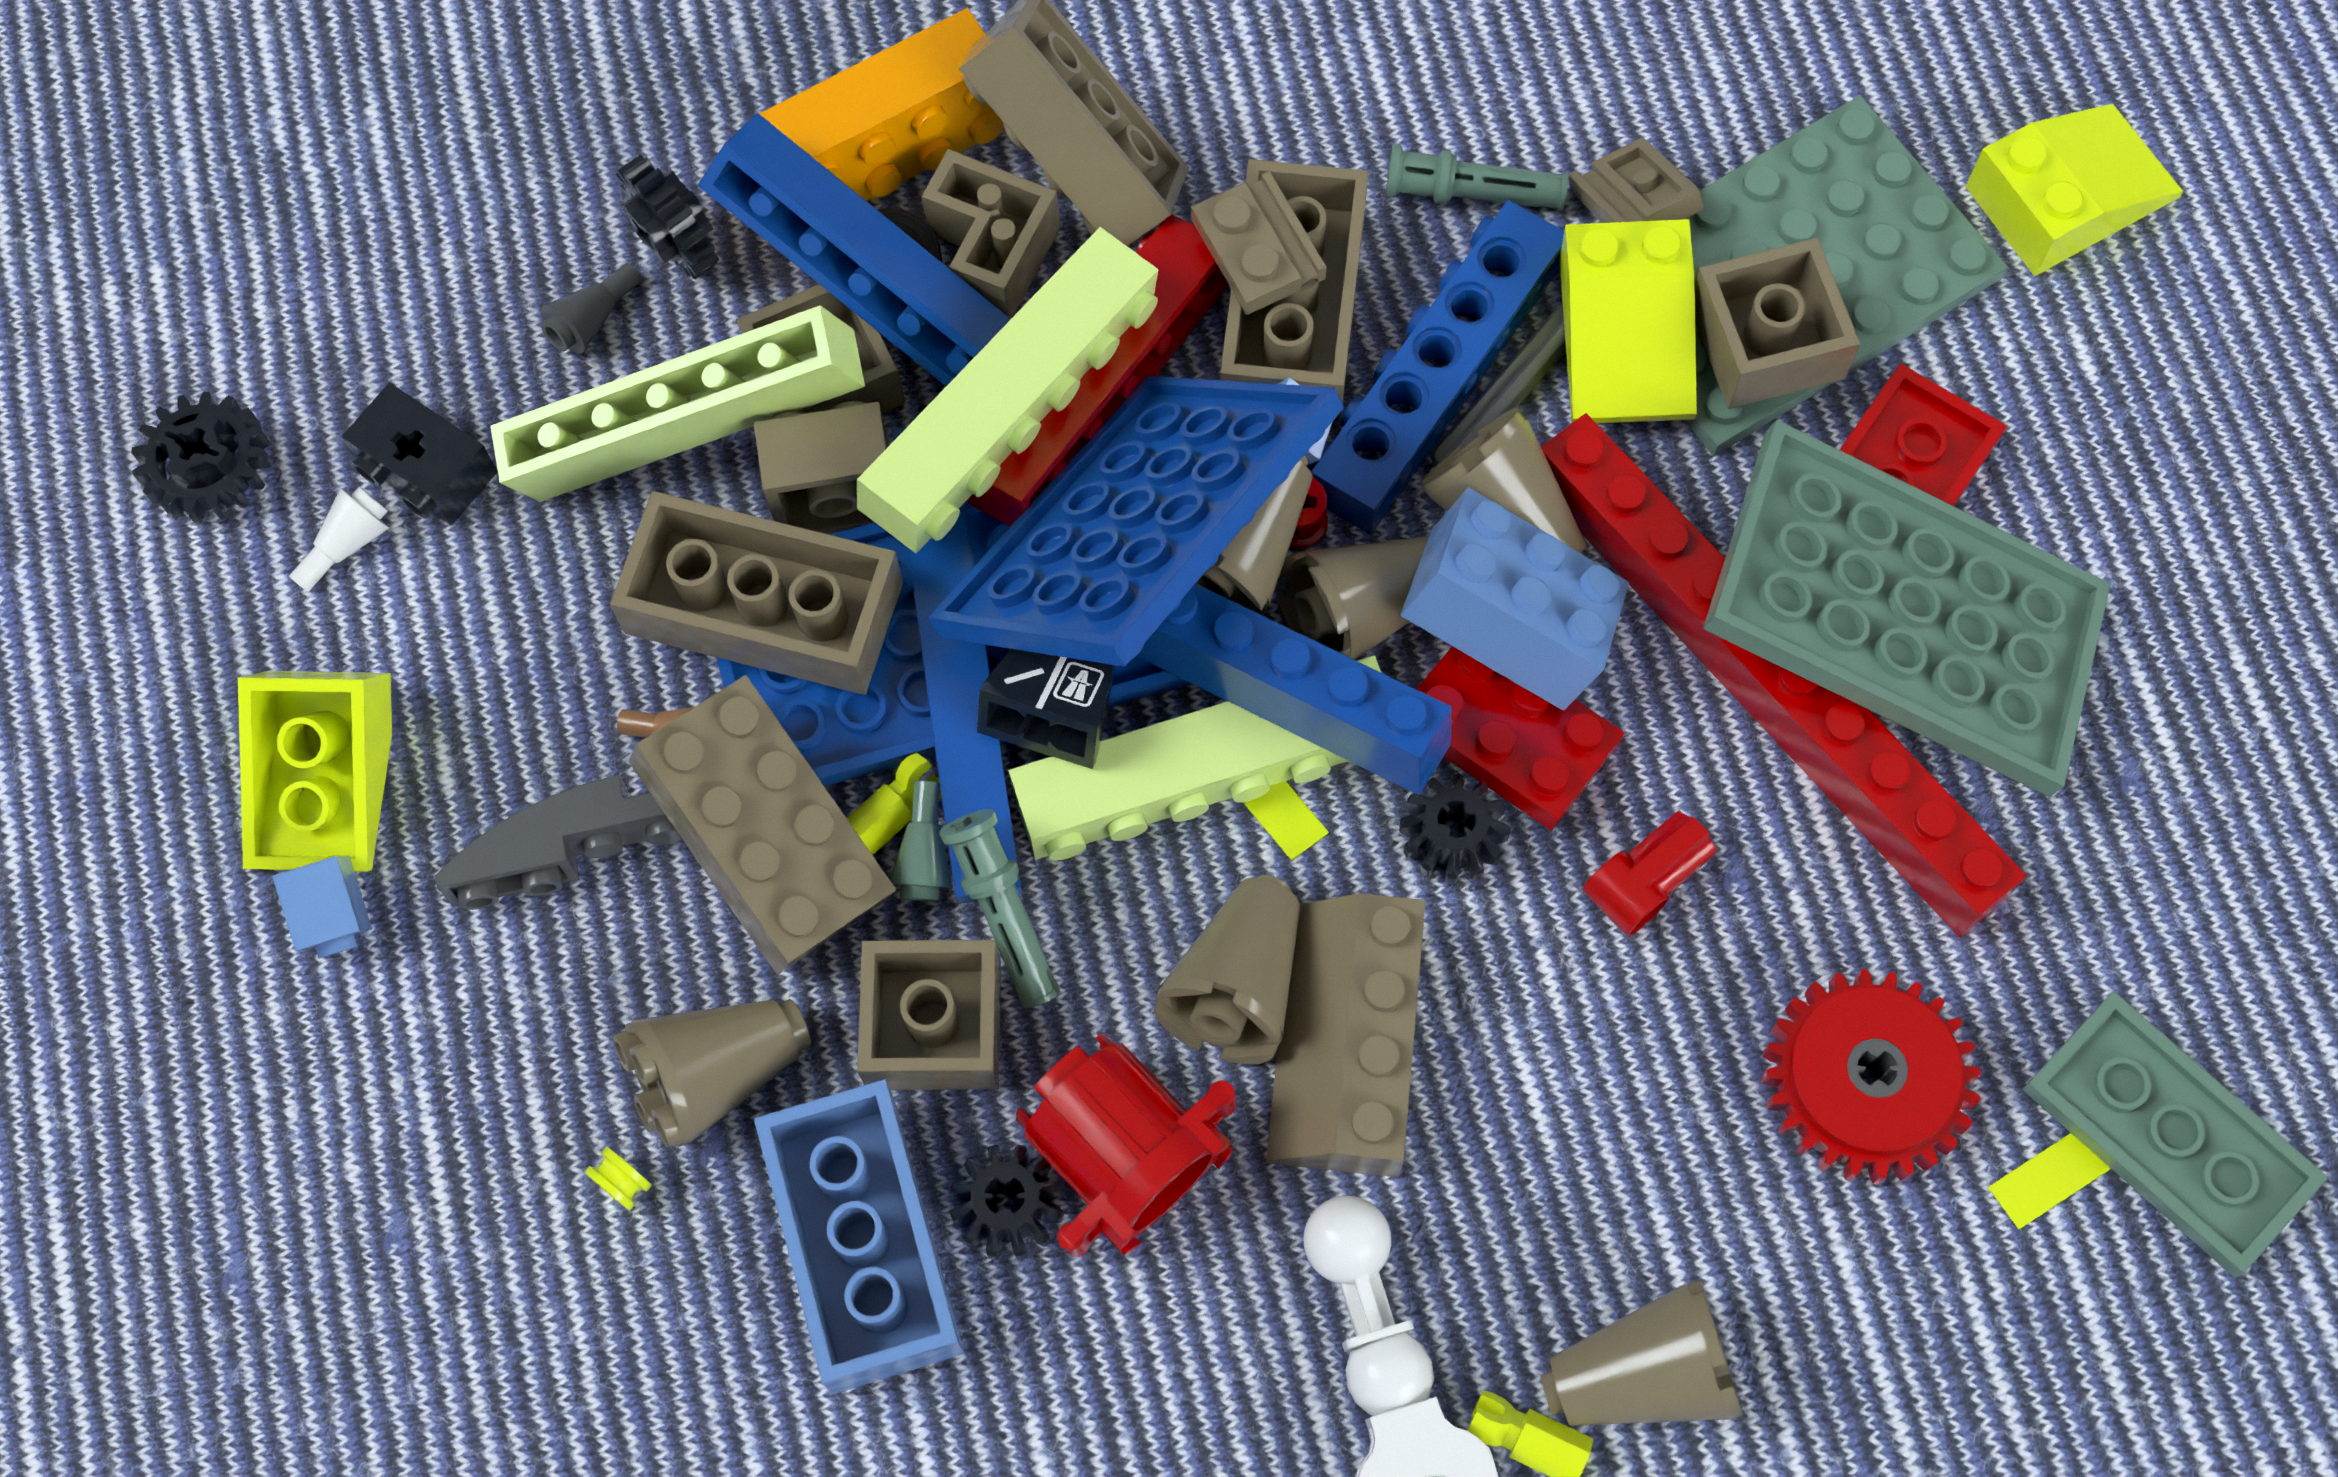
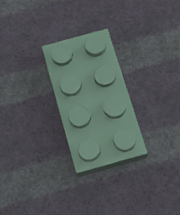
M2115 991L2106 997L2022 1088L2025 1093L2234 1278L2243 1275L2329 1178Z

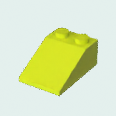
M2113 103L2032 122L1982 149L1965 186L2034 276L2177 200L2184 192Z
M1689 219L1565 224L1559 262L1571 422L1573 423L1585 413L1596 423L1695 419L1697 415L1695 282Z
M265 671L238 677L243 869L292 870L334 856H350L354 871L368 872L372 870L392 739L391 673Z

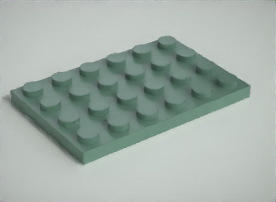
M1861 95L1701 189L1704 209L1685 218L1690 221L1694 282L1699 267L1818 238L1860 341L1859 349L1848 374L1997 283L2003 278L2008 269L2003 260ZM1695 324L1697 415L1695 419L1684 421L1714 457L1834 382L1728 409Z
M1776 419L1765 432L1703 629L2051 797L2065 785L2111 583Z

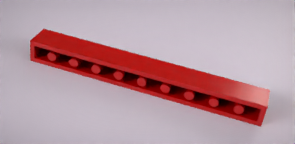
M1587 413L1541 446L1581 534L1617 573L1629 582L1632 589L1959 938L2008 899L2027 875L1869 709L1703 629L1725 558Z

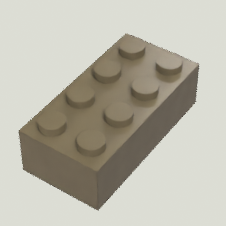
M1248 159L1247 186L1261 180L1262 174L1271 172L1325 263L1326 279L1318 283L1316 279L1301 286V291L1248 315L1244 312L1231 289L1220 380L1277 384L1290 377L1303 386L1335 387L1343 404L1369 171ZM1342 411L1335 419L1341 420Z
M652 491L610 606L624 633L627 635L866 695L903 585V578L896 551Z
M744 675L635 745L629 760L630 765L777 975L876 909L896 891L892 882L747 675Z

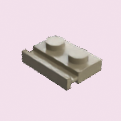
M1644 137L1591 162L1593 170L1583 175H1580L1576 170L1568 174L1572 193L1602 223L1682 220L1704 209L1700 189Z
M1270 171L1262 174L1261 180L1247 186L1246 182L1191 206V220L1246 315L1301 291V286L1316 279L1318 283L1326 279L1325 263Z

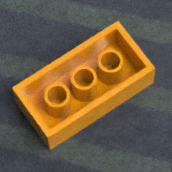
M968 8L759 113L866 201L873 197H883L892 193L902 182L925 170H936L948 149L960 153L976 144L991 142L1005 130L1004 122L989 104L980 103L969 92L964 82V75L959 70L972 46L985 35V32Z

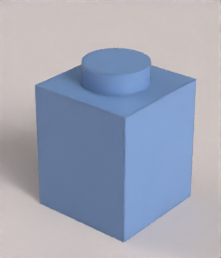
M334 856L272 876L295 951L315 947L320 959L358 947L354 935L372 930L350 856Z

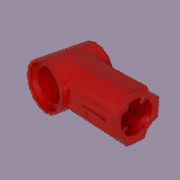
M1678 810L1629 853L1622 850L1610 858L1590 877L1583 886L1582 891L1628 938L1638 932L1661 911L1670 900L1669 895L1714 857L1717 848L1712 843L1709 832L1693 816H1687Z

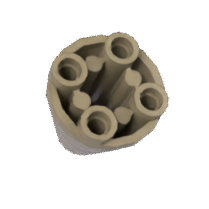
M791 999L781 1003H777L775 1000H766L637 1019L627 1023L625 1031L613 1035L614 1047L622 1066L627 1072L635 1070L643 1091L634 1096L639 1117L649 1133L657 1130L666 1147L671 1145L680 1147L692 1142L797 1061L798 1052L811 1046L805 1020L799 1008Z

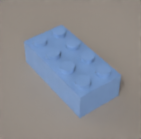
M886 1079L754 1118L822 1384L834 1395L965 1354L895 1099Z

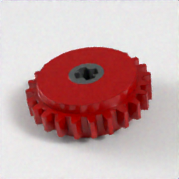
M1861 969L1855 977L1852 986H1849L1847 979L1841 972L1836 973L1828 982L1829 993L1820 984L1814 982L1804 993L1808 1005L1804 1001L1794 998L1785 1009V1012L1792 1021L1779 1018L1770 1032L1783 1043H1769L1764 1049L1762 1056L1768 1061L1777 1064V1066L1769 1068L1761 1076V1083L1778 1087V1092L1768 1100L1766 1106L1768 1110H1785L1788 1117L1778 1128L1780 1134H1788L1797 1130L1803 1137L1796 1149L1800 1156L1808 1153L1814 1147L1822 1153L1818 1169L1825 1172L1835 1161L1844 1164L1845 1180L1851 1182L1859 1175L1862 1168L1868 1169L1872 1184L1883 1182L1887 1178L1890 1167H1892L1894 1174L1900 1181L1907 1180L1914 1174L1913 1160L1925 1172L1939 1162L1934 1149L1948 1155L1959 1144L1951 1132L1963 1134L1971 1127L1973 1121L1960 1110L1972 1109L1980 1101V1095L1972 1090L1965 1089V1085L1973 1083L1981 1076V1069L1964 1065L1963 1059L1975 1049L1974 1042L1968 1041L1957 1043L1953 1036L1963 1024L1960 1017L1944 1022L1938 1015L1945 1002L1941 997L1932 1000L1926 1005L1919 1000L1922 984L1914 982L1906 992L1896 989V973L1892 972L1885 976L1880 985H1873L1869 970ZM1869 1067L1877 1070L1881 1076L1871 1086L1860 1077L1862 1072L1866 1071Z

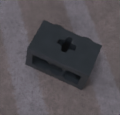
M390 382L341 436L355 457L350 463L351 466L364 479L376 487H380L384 482H387L400 491L397 494L398 498L415 514L427 519L432 513L450 526L454 524L498 472L483 444Z

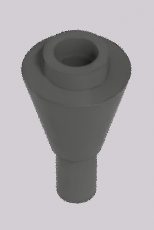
M625 263L600 284L595 283L543 305L541 314L544 321L541 323V328L546 338L561 351L569 349L576 354H582L615 308L616 302L641 282L638 271L632 265Z

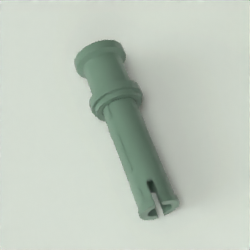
M1392 144L1385 197L1394 198L1399 192L1431 196L1434 202L1438 204H1444L1445 201L1450 202L1451 197L1454 196L1504 204L1507 200H1510L1517 205L1556 209V211H1563L1568 188V173L1557 174L1508 166L1502 167L1457 161V155L1451 154L1452 151L1442 150L1439 155L1403 151L1402 145Z
M993 809L978 810L948 823L940 830L939 835L944 844H949L953 848L965 876L960 883L964 893L969 895L971 899H977L993 938L996 940L997 948L1011 976L1021 1006L1023 1008L1039 1006L1055 998L1057 993L1060 992V988L1048 966L1036 932L1015 886L1019 878L1017 875L1019 869L1014 859H1007L994 826L998 822L995 811Z

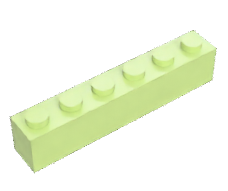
M1099 227L857 479V509L916 554L931 538L936 541L942 539L956 523L960 514L959 508L972 494L976 497L982 496L993 485L1001 470L999 465L1012 451L1020 454L1030 446L1041 428L1040 421L1053 408L1059 412L1071 402L1080 387V379L1092 366L1097 370L1101 369L1115 353L1120 342L1118 338L1131 325L1137 329L1147 321L1158 302V298L1154 296L1159 269Z
M819 305L491 425L499 482L538 502H542L754 426V422L770 420L772 416L778 413L798 411L863 388L865 383L854 329Z
M1375 655L1358 660V662L1381 672ZM1227 701L1100 741L1093 769L1059 758L1048 757L1010 769L1008 772L1012 791L1035 860L1049 856L1050 860L1057 861L1076 856L1086 849V844L1107 837H1111L1113 841L1134 838L1145 832L1148 824L1170 817L1175 822L1194 819L1207 812L1209 805L1230 798L1239 803L1254 800L1266 794L1270 790V785L1294 779L1296 783H1307L1317 780L1329 773L1331 766L1347 762L1348 760Z

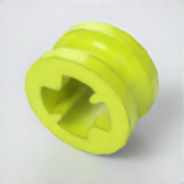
M606 1146L601 1152L603 1155L602 1163L597 1167L589 1166L584 1173L619 1204L630 1211L635 1206L633 1203L634 1194L640 1190L647 1192L652 1185L632 1166Z

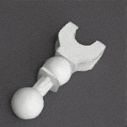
M1339 1196L1325 1201L1313 1211L1306 1223L1304 1249L1310 1264L1321 1276L1329 1281L1340 1284L1356 1337L1345 1340L1342 1343L1344 1352L1351 1351L1346 1366L1347 1388L1355 1403L1373 1417L1365 1420L1371 1442L1368 1454L1358 1466L1355 1477H1498L1489 1447L1469 1431L1454 1427L1444 1418L1437 1397L1428 1399L1434 1381L1432 1360L1424 1346L1408 1334V1332L1414 1329L1412 1320L1395 1324L1379 1271L1388 1259L1391 1249V1232L1384 1215L1375 1205L1360 1197Z

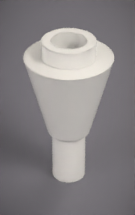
M360 487L352 495L340 488L313 543L315 547L289 577L309 592L335 562L338 564L389 529L381 520L388 510Z

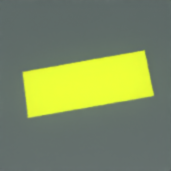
M1286 781L1270 785V790L1263 796L1243 802L1291 861L1329 833Z
M2070 1133L1988 1188L2019 1230L2111 1168Z

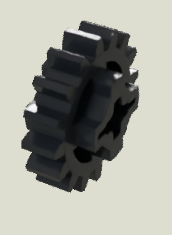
M641 154L617 170L616 177L622 184L620 187L630 198L621 207L628 215L636 234L656 254L661 263L665 265L673 260L676 265H680L687 276L691 275L694 280L717 264L719 258L714 252L716 249L705 236L714 228L707 220L703 211L704 207L698 198L679 180L674 171L669 170L663 175L659 168L655 169L651 161L647 157L643 158Z
M203 391L197 405H191L184 395L178 396L177 411L170 413L162 407H158L155 410L157 417L161 421L157 427L141 425L139 431L148 443L147 445L132 447L131 454L140 463V466L132 470L133 476L144 488L143 493L155 507L162 506L167 514L175 520L185 511L195 524H201L206 510H213L220 520L226 519L227 504L234 501L237 505L246 508L250 505L247 497L244 495L246 489L250 487L263 490L266 485L258 475L257 470L272 467L273 461L264 450L271 445V441L260 426L261 423L249 408L242 410L232 396H226L218 404L209 391ZM236 434H237L238 440H239V453H238V456L233 455V454L235 453V451L237 450V448H238V444H237V443L235 442V440H234V437L236 436ZM167 459H170L168 465L166 466ZM166 471L170 475L169 479H167Z

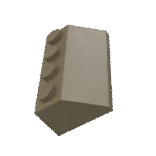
M1019 0L970 49L959 68L960 72L964 75L965 85L976 100L982 104H989L1001 118L1010 140L1019 149L1028 150L1042 166L1045 179L1050 187L1057 191V194L1067 196L1082 213L1083 222L1091 234L1101 227L1124 245L1129 246L1172 214L1189 167L1050 0Z
M1358 893L1300 904L1283 1037L1277 1049L1266 1158L1267 1164L1399 1178L1404 1162L1426 900Z

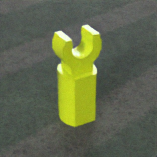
M918 753L908 756L901 762L896 771V778L889 786L883 784L847 817V820L872 855L912 820L914 781H919L920 777L932 767L929 761ZM934 774L926 780L940 783L939 778ZM941 789L939 793V800L942 799Z
M1484 1390L1471 1415L1473 1418L1467 1429L1485 1445L1502 1446L1511 1450L1509 1458L1549 1477H1580L1590 1456L1593 1438L1530 1408L1526 1414L1517 1411L1501 1396Z

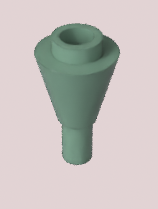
M914 781L912 822L907 825L889 879L894 887H901L900 899L937 902L939 901L940 890L953 889L945 846L939 835L941 825L937 824L940 793L939 782Z

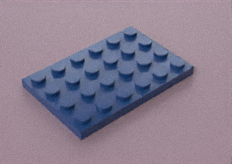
M1147 376L928 617L930 623L941 638L1125 667L1131 659L1141 652L1144 643L1166 617L1179 607L1183 597L1205 571L1217 562L1219 555L1239 531L1252 521L1256 511L1278 485L1282 484L1289 477L1290 471L1311 446L1323 437L1325 430L1344 409L1335 387Z

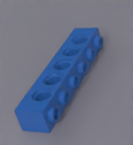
M1510 200L1506 201L1495 218L1486 215L1482 219L1471 238L1470 247L1472 250L1463 262L1457 259L1451 262L1438 285V291L1441 293L1431 307L1423 303L1416 310L1407 326L1406 336L1408 338L1398 352L1391 348L1385 353L1373 375V380L1376 383L1366 397L1357 394L1351 400L1340 421V426L1343 427L1332 443L1326 440L1320 460L1307 466L1312 477L1323 485L1327 495V510L1367 534H1373L1560 270L1559 260L1564 236L1562 229ZM1495 269L1503 270L1509 273L1510 276L1497 277L1488 271ZM1463 313L1471 314L1479 320L1465 322L1458 319L1456 315ZM1437 358L1443 360L1448 365L1435 368L1426 365L1423 360ZM1396 403H1405L1412 406L1415 411L1402 414L1393 411L1390 406ZM1362 449H1374L1380 452L1383 457L1376 460H1365L1359 457L1356 452Z

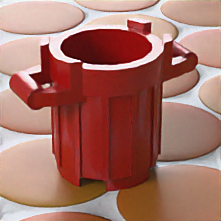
M1099 1033L1096 1037V1040L1100 1043V1051L1095 1052L1089 1057L1078 1045L1059 1060L1036 1083L1033 1088L1044 1100L1033 1116L1023 1107L1018 1108L1016 1121L1025 1129L1024 1137L1088 1204L1071 1223L1063 1225L1058 1232V1242L1069 1256L1081 1257L1088 1251L1089 1245L1102 1234L1123 1255L1133 1252L1141 1244L1137 1236L1173 1208L1195 1186L1212 1164L1220 1169L1229 1160L1234 1151L1230 1147L1232 1143L1216 1126L1225 1116L1231 1115L1237 1107L1235 1091L1230 1083L1223 1080L1214 1082L1210 1086L1208 1093L1187 1111L1123 1043H1115L1104 1033Z

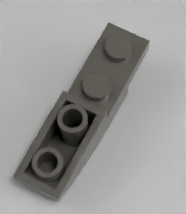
M615 775L588 782L549 796L513 814L487 830L461 850L435 875L436 885L453 907L460 906L463 909L470 910L482 909L495 905L499 901L498 897L520 892L530 896L548 895L561 890L563 883L580 880L577 856L584 854L588 858H606L620 853L623 850V846L644 841L654 845H666L678 842L682 838L651 793L632 796L621 776Z

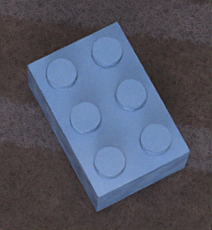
M1467 487L1431 530L1400 616L1564 711L1604 671L1629 582L1608 568L1599 565L1562 543L1554 536L1545 533L1508 511L1500 504Z

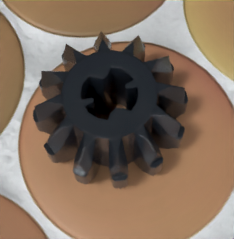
M1460 773L1453 775L1450 789L1446 790L1440 781L1432 777L1426 784V796L1415 793L1411 794L1406 804V808L1411 815L1402 817L1399 824V832L1410 838L1404 845L1403 852L1406 858L1415 859L1425 856L1420 870L1424 878L1433 875L1438 867L1446 869L1444 878L1449 886L1456 884L1460 869H1463L1468 877L1476 882L1483 877V863L1498 865L1503 856V851L1498 844L1508 841L1511 829L1506 823L1498 821L1504 815L1506 809L1503 800L1484 802L1488 792V785L1485 781L1476 784L1472 791L1463 789L1464 778ZM1447 822L1459 823L1460 833H1463L1462 837L1449 836L1450 830L1446 825Z
M991 1145L988 1147V1157L991 1165L984 1169L973 1158H968L964 1162V1167L969 1176L974 1180V1183L966 1181H954L950 1189L952 1195L966 1202L952 1209L950 1215L954 1224H970L963 1235V1240L968 1247L972 1248L988 1237L986 1254L989 1259H999L1005 1242H1011L1012 1250L1017 1260L1025 1259L1027 1257V1249L1023 1241L1024 1238L1030 1235L1037 1244L1043 1247L1047 1246L1051 1241L1049 1233L1040 1224V1221L1053 1224L1063 1221L1064 1213L1062 1208L1049 1203V1201L1057 1199L1064 1194L1062 1182L1053 1179L1043 1181L1051 1169V1165L1044 1157L1035 1160L1026 1168L1028 1161L1026 1146L1016 1145L1012 1151L1010 1162H1003V1156L998 1145ZM1002 1191L1005 1195L1011 1197L1017 1191H1020L1021 1193H1018L1017 1197L1021 1208L1014 1214L1007 1208H1003L995 1214L992 1211H997L998 1208L994 1196Z

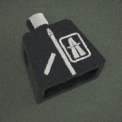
M1010 649L980 688L977 733L1093 769L1109 705L1114 665Z

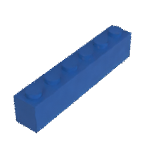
M758 112L723 145L697 185L945 386L1011 320Z
M1196 583L1183 597L1179 607L1166 617L1144 643L1141 652L1137 655V657L1417 795H1420L1451 745V706Z

